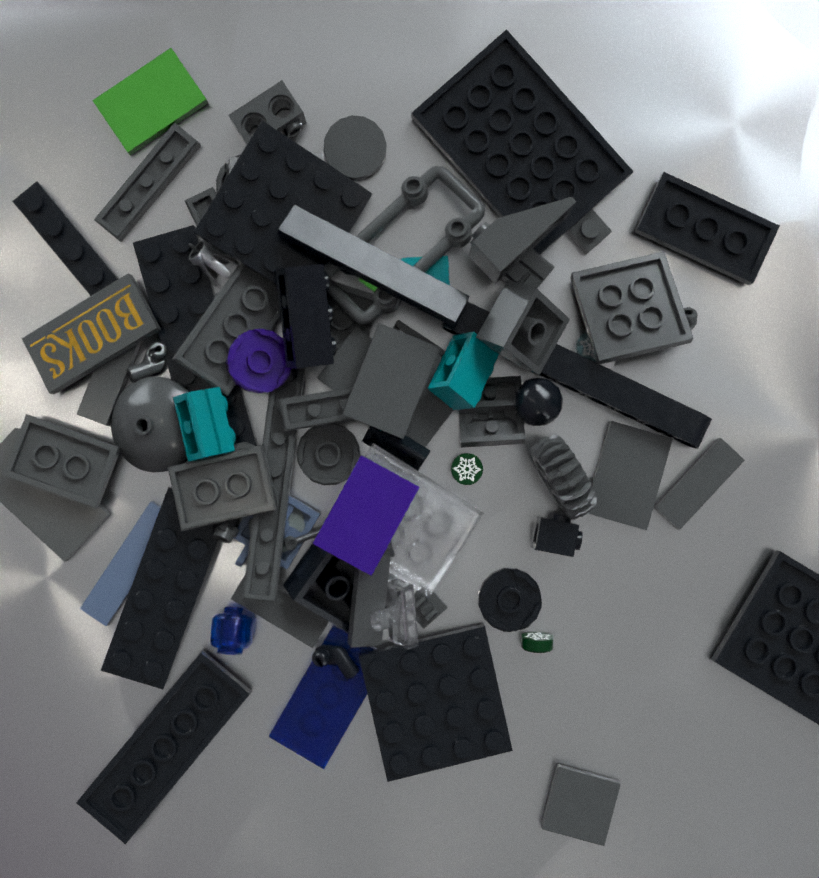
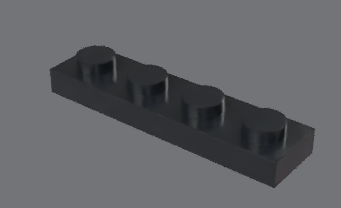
M36 181L12 201L90 296L119 279L39 182Z

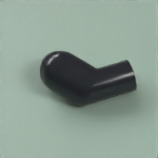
M324 644L317 647L312 655V661L317 667L322 668L324 665L337 666L346 680L352 678L360 671L342 646Z

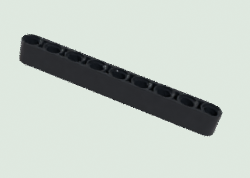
M467 302L454 327L444 322L441 327L453 335L475 332L478 335L490 312ZM556 344L539 375L695 449L699 448L712 421L707 415L611 369L597 365L596 362Z

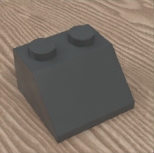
M507 280L476 338L497 354L536 375H540L570 318L537 288Z

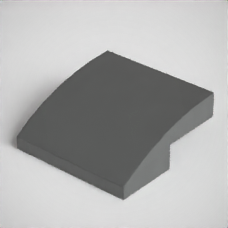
M521 376L489 377L482 391V397L475 408L459 410L461 448L525 444L524 421L519 417L514 405L516 392L522 386Z

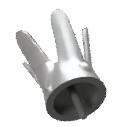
M205 240L200 241L196 246L189 243L193 250L188 259L193 265H198L216 287L218 285L215 280L217 273L225 278L230 277V272L222 264L236 263L237 260L213 249L212 245Z

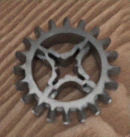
M553 434L538 440L535 445L531 446L530 453L533 463L548 491L566 517L575 520L579 517H584L597 507V497L581 463L577 460L564 439Z

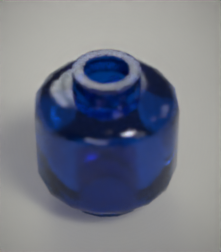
M224 607V613H218L212 618L211 646L217 648L218 654L242 655L243 650L248 649L252 644L253 618L243 614V608Z

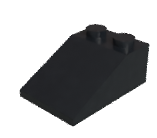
M312 543L283 586L295 602L346 632L349 631L355 567ZM389 580L384 619L404 592Z

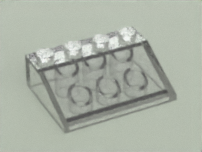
M373 443L364 457L420 487L386 550L391 553L389 573L429 598L470 537L484 512Z

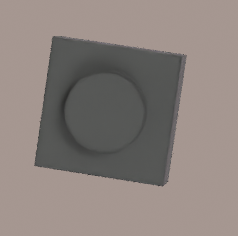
M592 209L567 231V234L587 255L612 231Z

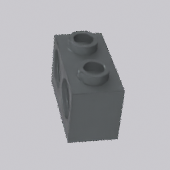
M283 80L228 115L246 145L252 137L249 134L250 129L253 126L259 125L262 120L287 137H293L303 129V125L307 123L304 112ZM281 108L291 110L290 114L285 118L275 116Z

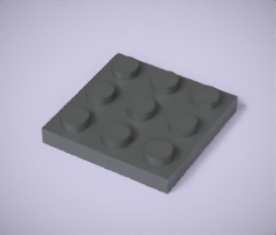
M664 251L572 272L570 279L597 365L688 344L694 339Z

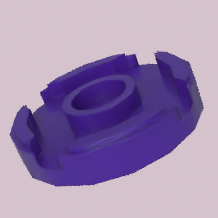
M262 328L249 330L239 335L229 347L226 359L228 373L235 384L247 392L256 394L272 392L282 386L291 373V368L286 367L283 338L274 331Z

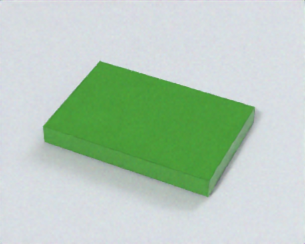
M169 48L92 100L130 156L167 132L174 122L179 124L208 104L207 99L172 48Z

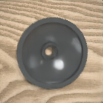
M145 377L128 385L117 398L111 416L112 437L115 445L121 447L120 454L134 467L153 473L168 471V467L183 464L188 460L173 397L189 392L183 385L166 377ZM144 420H146L148 423V428L146 431L143 429L142 425Z

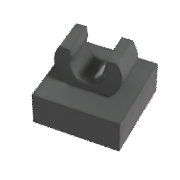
M427 582L402 604L423 629L448 608Z

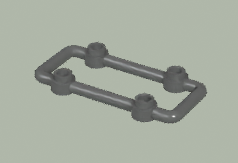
M434 166L428 169L421 177H408L402 183V194L356 237L369 243L407 206H416L425 202L428 197L427 188L435 180L439 179L472 212L464 219L455 218L449 221L445 228L446 236L413 266L426 272L453 246L463 247L470 242L472 238L471 229L484 217L485 206L448 169L443 166ZM330 262L324 266V271L329 276L327 294L355 322L368 324L374 321L382 312L393 313L400 307L401 300L377 288L373 296L374 303L365 311H362L331 279L339 269H343Z

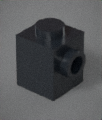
M553 513L552 519L537 516L531 547L538 551L574 557L575 550H580L583 532L579 531V525L571 523V519L566 517V515Z

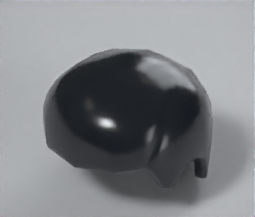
M532 378L526 380L518 389L514 405L519 417L528 425L544 426L558 418L562 411L563 397L559 387L550 380Z

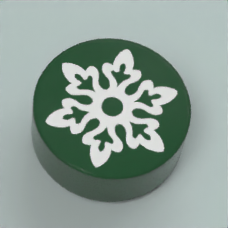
M464 453L453 460L451 474L458 483L472 485L481 478L483 465L477 456Z
M525 632L521 635V647L525 651L547 653L553 650L554 636L549 633Z

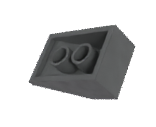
M569 197L497 218L491 225L487 222L483 223L472 234L473 239L470 242L469 257L496 284L567 218L576 200L573 197Z

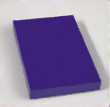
M361 455L313 544L372 576L420 487Z

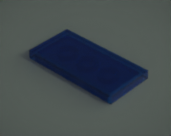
M334 624L322 645H335L345 648L360 671L352 678L346 680L337 666L324 665L320 668L312 661L268 736L322 769L327 765L367 696L359 653L377 649L373 646L351 648L347 643L348 632Z

